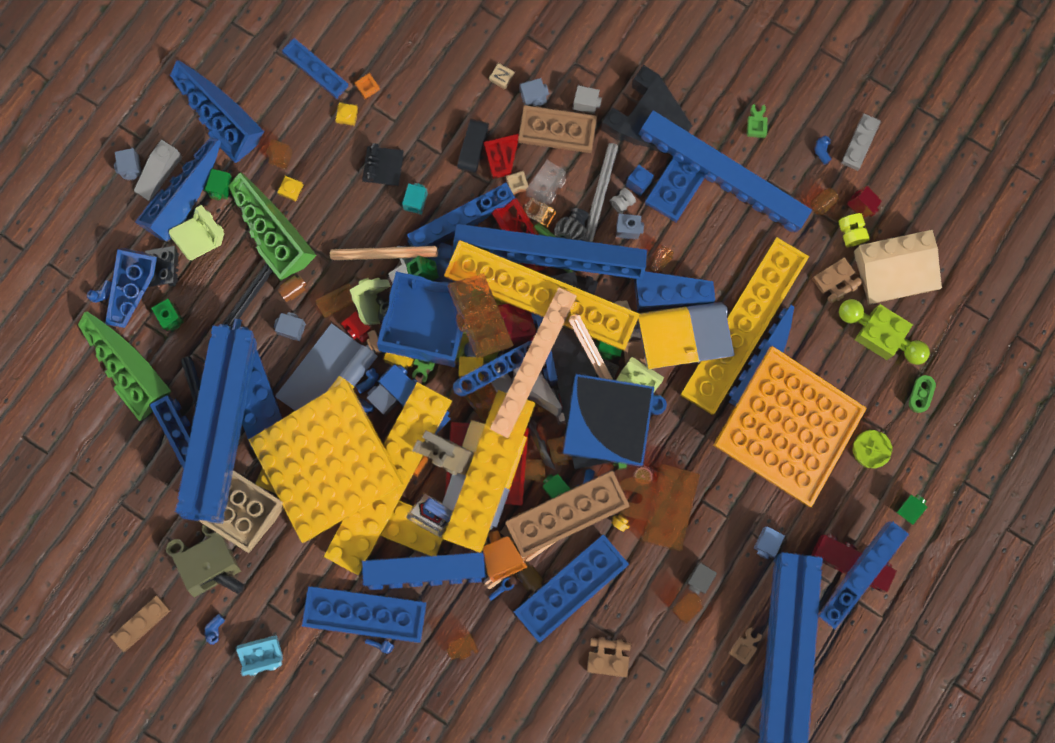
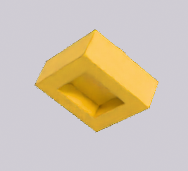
M339 103L336 122L355 126L358 107L356 105Z
M285 176L278 194L296 201L303 183Z

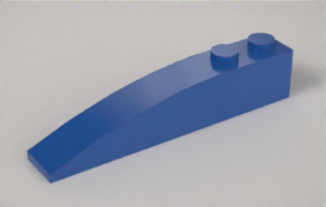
M176 61L170 76L183 95L186 94L192 110L196 109L200 116L198 119L202 125L205 124L209 129V136L219 139L221 141L220 148L235 163L239 162L258 145L264 131L237 103L212 82L181 61Z
M209 138L194 154V161L186 163L182 167L183 172L179 176L171 178L169 181L171 185L165 191L161 189L135 223L161 240L167 242V240L171 239L169 230L185 222L188 213L199 198L216 161L221 141Z

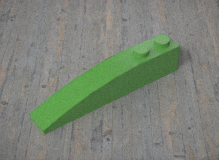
M239 173L230 183L229 188L237 206L242 210V217L250 228L251 237L257 243L256 248L259 254L280 280L304 269L316 256L314 251L279 209L243 173Z
M84 312L78 324L89 345H94L98 361H103L107 368L105 371L108 378L112 377L116 384L114 389L136 418L142 421L153 412L150 404L167 395L169 396L171 390L150 364L124 338L89 312Z

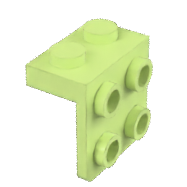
M201 205L195 208L192 219L170 229L169 236L186 258L193 260L220 246L224 231L220 225L215 223L211 213Z
M369 278L363 279L358 282L359 285L350 289L352 301L357 307L359 318L363 324H380L378 319L380 306L376 302V294L391 287L388 280H380V278L373 280Z
M631 357L621 370L616 381L655 387V392L664 377L652 369L647 370L646 365Z

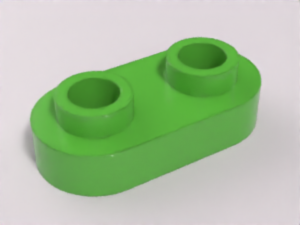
M923 375L915 381L909 399V407L913 412L922 413L929 408L936 387L935 380L932 377ZM922 383L926 385V389L921 387ZM916 400L921 403L920 407L916 405Z

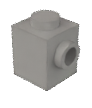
M578 85L573 110L595 114L596 108H600L602 97H599L600 90Z

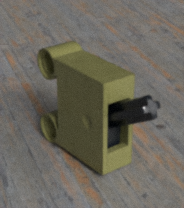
M203 525L202 530L208 539L190 549L179 539L171 540L167 544L166 551L174 560L187 591L193 597L200 595L217 584L226 587L236 594L244 590V583L232 577L241 572L226 538L217 532L212 533L214 530L206 525Z

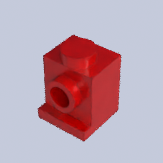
M356 311L341 323L354 340L358 338L360 342L364 343L369 339L367 333L372 330L368 325L363 324Z

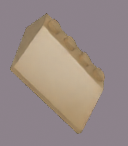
M933 230L859 245L854 251L868 305L942 288L938 247Z
M233 471L223 524L204 520L199 521L249 553L276 521L284 507L282 501Z

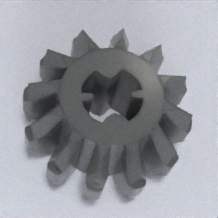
M564 217L557 222L554 235L557 238L584 241L587 230L578 220L576 221L572 217Z

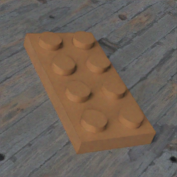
M524 105L519 143L592 153L597 116Z

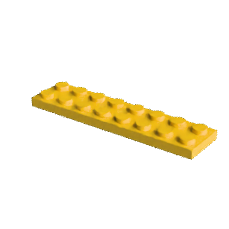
M500 390L497 391L443 538L480 553L483 550L535 406V402L526 401L509 438H506L490 430L507 395L506 392Z

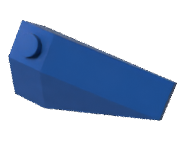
M126 248L117 250L105 324L122 328L126 327L154 277L156 256Z

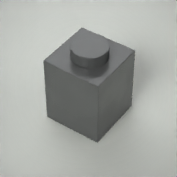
M697 563L686 582L690 586L688 589L697 595L700 593L705 594L717 573L702 563Z

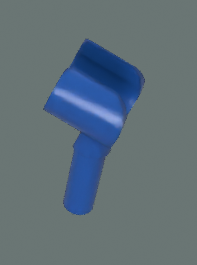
M510 578L504 579L501 586L489 596L491 601L500 593L509 591L514 587V584L510 588L504 585Z
M369 639L365 641V644L374 646L387 654L394 648V645L387 640L382 645Z

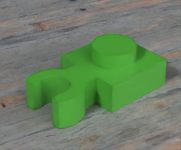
M755 104L752 105L750 110L752 116L748 117L747 136L766 137L767 118L762 117L766 110L765 105H762L760 112L755 110Z
M415 359L414 365L418 366V369L414 370L412 378L416 379L417 374L421 373L423 374L422 382L425 383L427 380L426 371H432L435 363Z

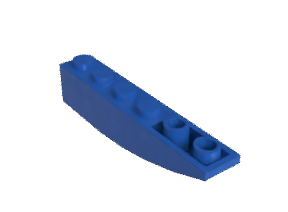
M504 183L407 234L408 242L411 247H437L441 242L445 243L454 238L457 224L475 226L493 215L492 212L495 209L505 207L516 198L508 184Z
M790 305L787 309L783 308L778 316L780 321L778 324L774 323L768 331L771 334L768 340L763 339L758 348L761 351L758 355L754 354L748 364L751 365L749 370L742 372L738 379L741 381L738 387L734 385L728 394L731 398L728 402L732 405H737L768 349L773 346L779 351L784 352L792 324L793 305Z
M893 521L886 522L839 584L819 614V617L833 629H836L909 534Z

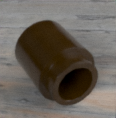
M526 562L528 568L516 572L518 574L517 578L527 592L530 590L535 592L542 587L541 582L543 579L534 566Z

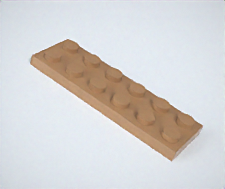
M613 470L508 519L505 523L523 558L630 506Z

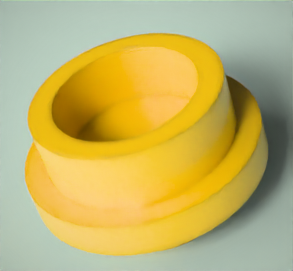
M621 514L612 517L611 523L623 532L626 528L629 529V520Z

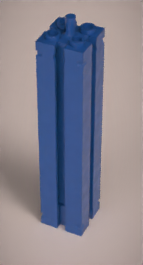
M234 319L232 330H230V326L224 324L212 326V337L209 341L178 496L179 502L176 506V512L183 519L204 520L220 524L224 522V512L226 511L255 357L254 352L257 347L253 332L249 328L241 327V319Z
M779 553L774 557L775 566L773 567L759 729L760 739L758 743H808L822 573L821 566L823 561L821 557Z

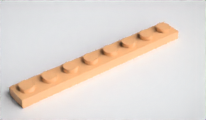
M558 288L490 430L509 438L569 314L576 295Z

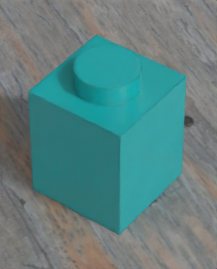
M414 183V185L408 184L402 204L403 209L422 215L428 196L427 188L418 183Z

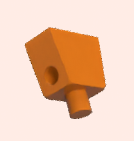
M493 531L488 534L491 544L484 546L483 551L487 573L492 582L528 568L509 536L501 538L499 531Z

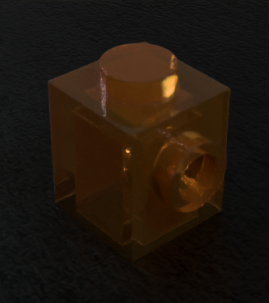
M565 436L547 440L551 460L558 467L568 465L569 461L572 460L571 455L562 454Z

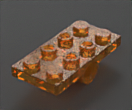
M484 273L447 285L458 311L456 315L457 325L462 332H466L477 359L513 346Z

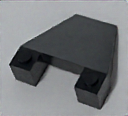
M643 65L633 78L631 87L643 95L640 102L629 117L612 108L603 120L601 131L615 140L627 141L636 146L641 145L650 148V150L664 153L655 144L644 141L639 135L641 128L653 110L687 132L690 131L693 125L660 75Z

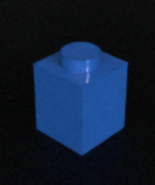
M638 165L628 177L626 187L641 197L652 183L654 175Z

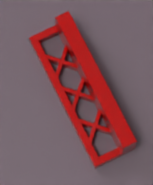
M517 198L513 199L505 207L497 208L492 212L502 230L521 233V222H524L527 226L526 233L539 235ZM513 206L517 210V217H513L509 211ZM522 263L524 267L539 273L548 268L547 266Z

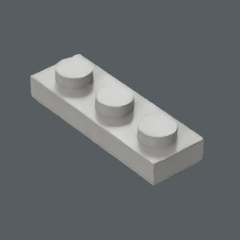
M863 114L841 164L857 171L860 169L881 122L880 120Z

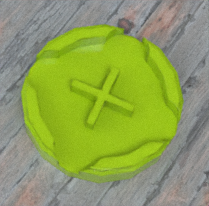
M868 430L856 437L852 451L860 465L875 469L884 466L890 460L892 444L884 433Z

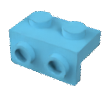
M277 635L237 645V652L242 665V676L255 675L267 669L274 670L282 665L283 654Z

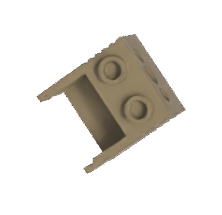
M429 431L424 433L423 438L426 439L425 442L417 440L412 451L433 459V464L441 468H447L446 471L457 476L458 473L466 475L475 453Z

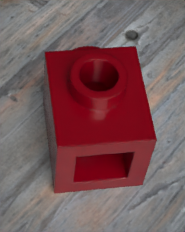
M865 186L856 191L847 204L856 214L860 213L865 218L867 216L872 217L879 211L878 207L882 200L868 186Z

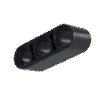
M470 119L458 160V169L473 173L477 172L488 133V122Z

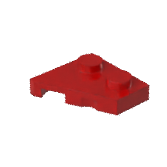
M518 134L484 142L493 179L511 175L519 140Z

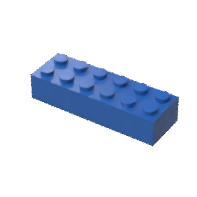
M484 553L362 561L363 586H369V590L383 589V585H389V588H403V584L408 583L409 587L423 586L422 582H429L431 586L442 585V581H449V584H462V580L469 579V583L482 582V578H486Z

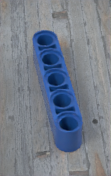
M532 341L526 342L457 379L453 384L454 392L459 396H465L521 366L527 354V347L530 348ZM511 355L516 358V364L511 361ZM495 364L499 365L500 373L495 370ZM478 373L483 374L484 381L479 380ZM462 381L467 384V391L462 388Z

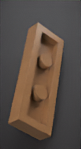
M155 596L115 632L111 638L123 652H126L165 617L171 609L160 596Z

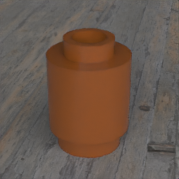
M294 275L281 284V288L277 291L288 302L306 291L304 287L307 284L301 276L296 277Z

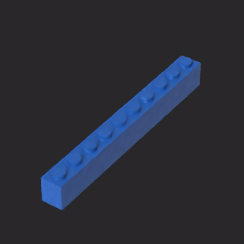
M654 110L639 132L644 141L652 142L660 151L668 152L676 161L687 164L692 171L705 175L708 181L716 182L724 191L732 192L736 195L737 199L751 204L753 209L767 214L770 220L783 224L784 228L790 232H798L812 212V209Z
M461 224L456 226L453 241V254L460 240L517 263L642 280L646 269L647 250L619 245Z

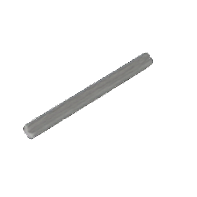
M613 143L608 144L586 225L587 231L584 240L586 242H593L618 149V145Z

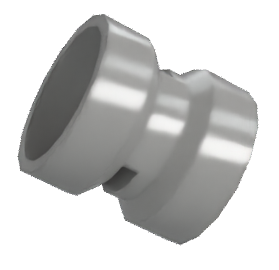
M623 188L618 196L610 199V203L618 213L623 214L628 206L636 203V199L627 188Z

